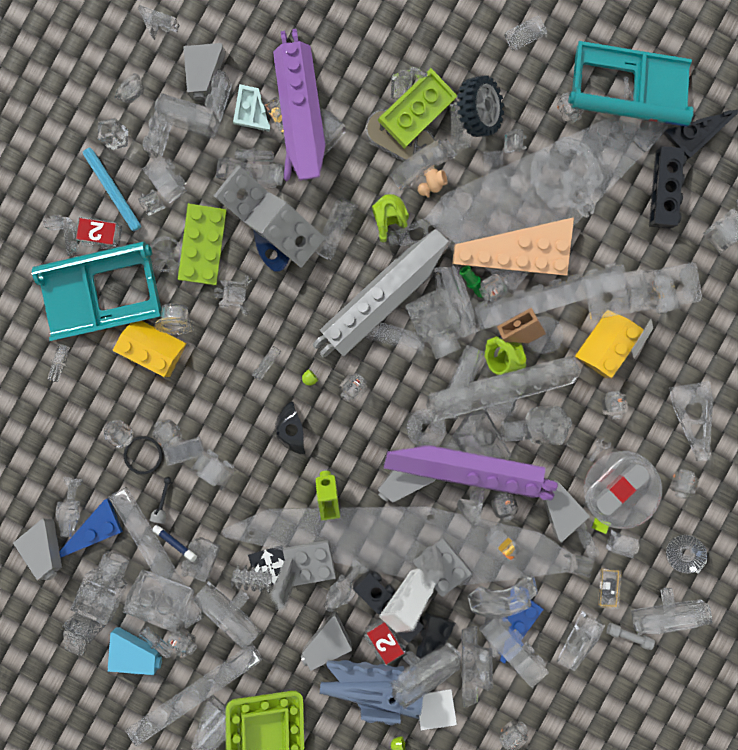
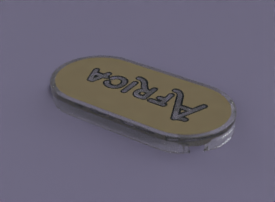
M388 109L377 110L369 116L365 127L366 135L369 142L375 147L412 167L427 165L435 157L437 143L430 131L424 129L404 149L377 121Z

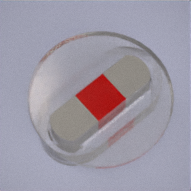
M618 451L601 457L591 466L585 478L584 497L588 511L600 522L613 528L628 529L643 524L656 512L661 501L662 484L657 470L646 458L633 452Z

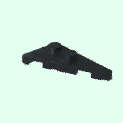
M729 110L719 115L696 120L690 123L688 127L668 128L663 134L676 148H685L684 155L689 159L738 114V110Z

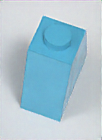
M116 627L110 633L108 672L154 675L161 668L162 657H160V649L120 627Z

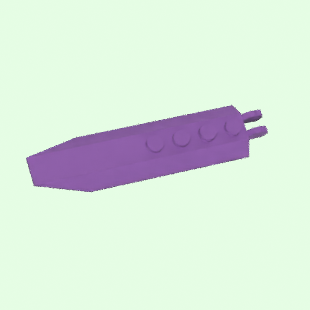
M292 29L294 42L287 43V34L285 31H281L282 44L273 54L286 151L299 180L320 177L325 151V139L311 46L299 41L297 29Z
M430 445L387 452L384 464L385 469L420 477L532 498L539 496L541 499L548 501L553 500L555 496L553 491H556L558 488V484L555 481L544 479L545 467Z

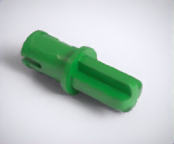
M469 265L462 267L459 274L467 282V287L472 289L477 297L485 298L488 291H486L481 283V278L475 275Z

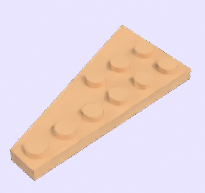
M574 217L455 244L452 264L567 276Z

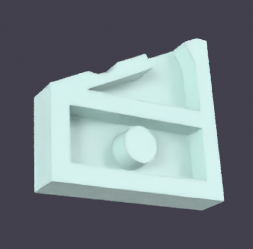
M239 84L233 124L270 132V124L267 120L259 88Z

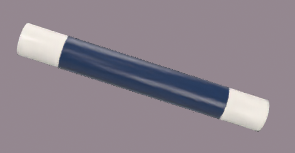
M159 525L153 527V532L191 562L196 560L197 555Z

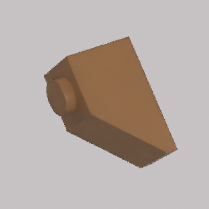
M532 307L497 326L505 342L530 343L546 334Z

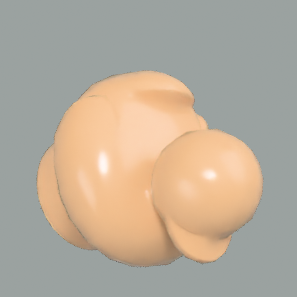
M434 168L425 171L424 176H426L427 183H421L418 186V193L428 198L430 197V191L438 193L448 183L445 171H438Z

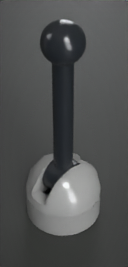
M170 477L164 479L165 485L159 508L154 510L150 516V521L165 524L166 513L163 510L168 485L172 481Z

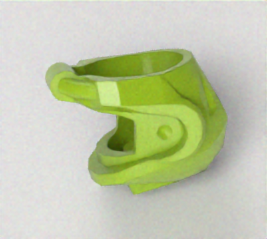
M386 194L372 205V211L379 230V240L382 243L387 241L389 225L397 224L403 229L407 228L409 214L400 197L394 194Z
M499 337L487 340L485 359L493 373L506 379L518 377L524 372L526 355L521 343L505 342L499 339ZM501 347L498 356L494 357L495 350Z

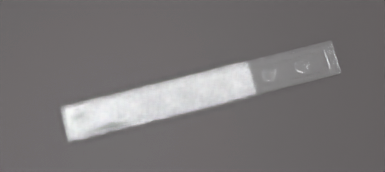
M127 486L109 496L114 508L185 628L203 619L202 613Z
M251 643L127 728L125 732L137 747L263 660L262 656L253 643Z

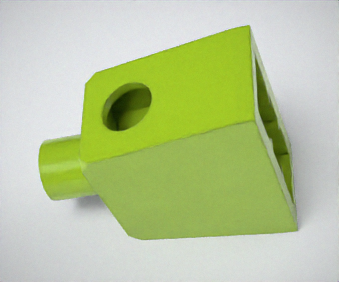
M322 471L319 474L320 477L315 478L321 521L340 518L335 476L331 475L330 471Z

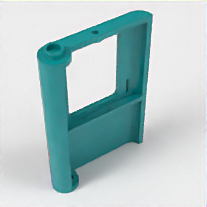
M579 41L575 54L573 87L569 94L568 103L571 104V108L688 127L693 117V107L688 106L689 69L692 59ZM583 65L634 73L633 101L581 93Z
M143 241L32 267L33 279L37 285L41 286L50 328L49 340L53 341L160 317L162 310L150 257L152 256L151 246ZM143 264L150 299L102 311L99 306L94 275Z

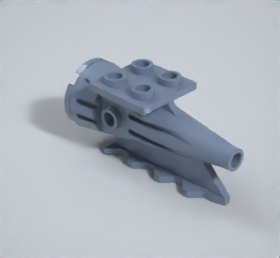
M349 660L327 661V667L338 681L321 682L319 694L357 703L360 706L361 720L368 723L379 721L388 725H394L395 723L400 724V715L416 719L420 718L423 693L419 689L423 687V678H404V666L372 665L368 662L353 663Z

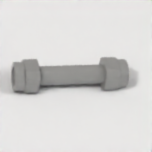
M609 623L607 626V634L618 638L620 636L640 644L642 648L652 650L655 640L646 635L641 637L621 629L619 625Z

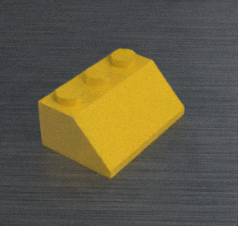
M607 310L574 357L604 378H612L644 329L630 319Z
M144 321L130 323L121 333L113 351L163 377H170L187 343Z

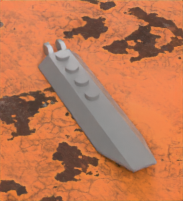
M435 229L405 250L320 329L323 335L313 343V347L318 349L329 341L331 344L325 346L321 350L320 355L326 357L334 349H337L344 357L430 277L449 241Z

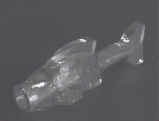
M64 477L63 480L68 487L67 500L57 503L56 519L61 531L60 536L72 537L80 518L78 509L80 501H75L76 488L81 485L83 479Z
M356 557L352 560L353 569L347 577L340 575L338 581L330 587L326 602L323 605L327 611L333 612L334 609L350 602L356 594L352 588V582L359 573L362 574L369 571V568L363 565Z

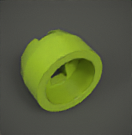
M310 369L302 375V381L305 385L311 386L319 381Z
M403 736L392 740V750H406Z

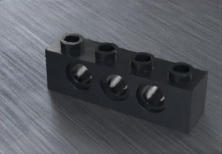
M661 146L655 151L649 227L672 229L678 226L681 221L682 214L679 210L683 201L681 187L685 181V175L683 174V167L687 159L686 155H684L685 148ZM667 165L673 168V173L668 171ZM666 184H668V185L671 186V188H672V191H671V192H668V191L666 190V188H665V185H666ZM664 203L670 206V211L664 209Z
M368 569L353 584V590L380 616L386 607L385 603L391 600L396 590L390 584H384L381 581L383 579L377 571L372 572ZM373 588L381 589L379 594L371 593ZM420 615L413 630L397 633L409 643L424 628L422 621L424 618Z

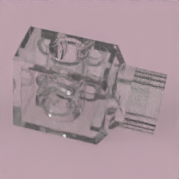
M445 287L430 292L405 305L420 340L430 344L436 359L461 349L455 335L461 322Z
M104 552L97 569H92L85 574L70 610L103 625H107L113 619L128 585L123 576L130 561L120 554Z

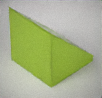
M595 517L591 528L606 534L610 522Z

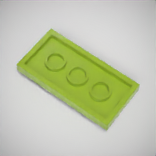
M430 68L377 121L405 149L457 98V95Z
M188 203L178 280L217 286L226 209Z

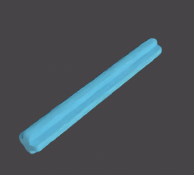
M87 148L84 150V157L132 231L140 229L141 224L93 149Z

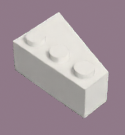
M420 569L411 570L379 617L395 632L413 630L429 597L433 593L436 583L432 581V586L427 588L423 584L422 571Z

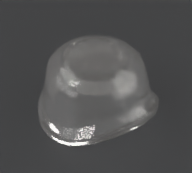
M134 73L127 77L117 89L114 97L115 100H121L126 104L137 101L144 92V85L140 80V76Z

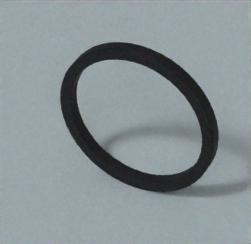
M139 436L132 439L124 450L125 464L131 471L137 474L153 472L162 461V449L159 443L148 436ZM138 439L150 440L158 448V462L149 471H138L128 461V449Z

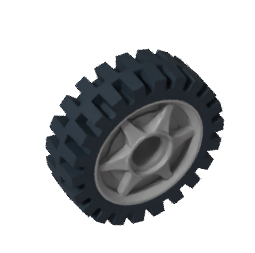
M487 75L465 80L457 96L460 100L457 102V107H460V110H457L458 115H461L460 122H464L462 127L467 129L466 132L471 134L472 137L493 135L500 129V123H503V118L501 117L504 115L502 110L504 103H501L503 96L499 95L501 90L500 87L497 88V82H493L494 79L492 77L489 78Z

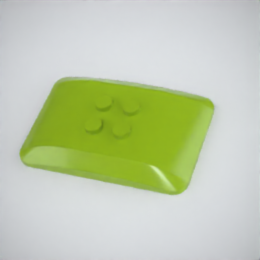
M286 691L231 700L225 709L226 750H304L302 695L298 691Z

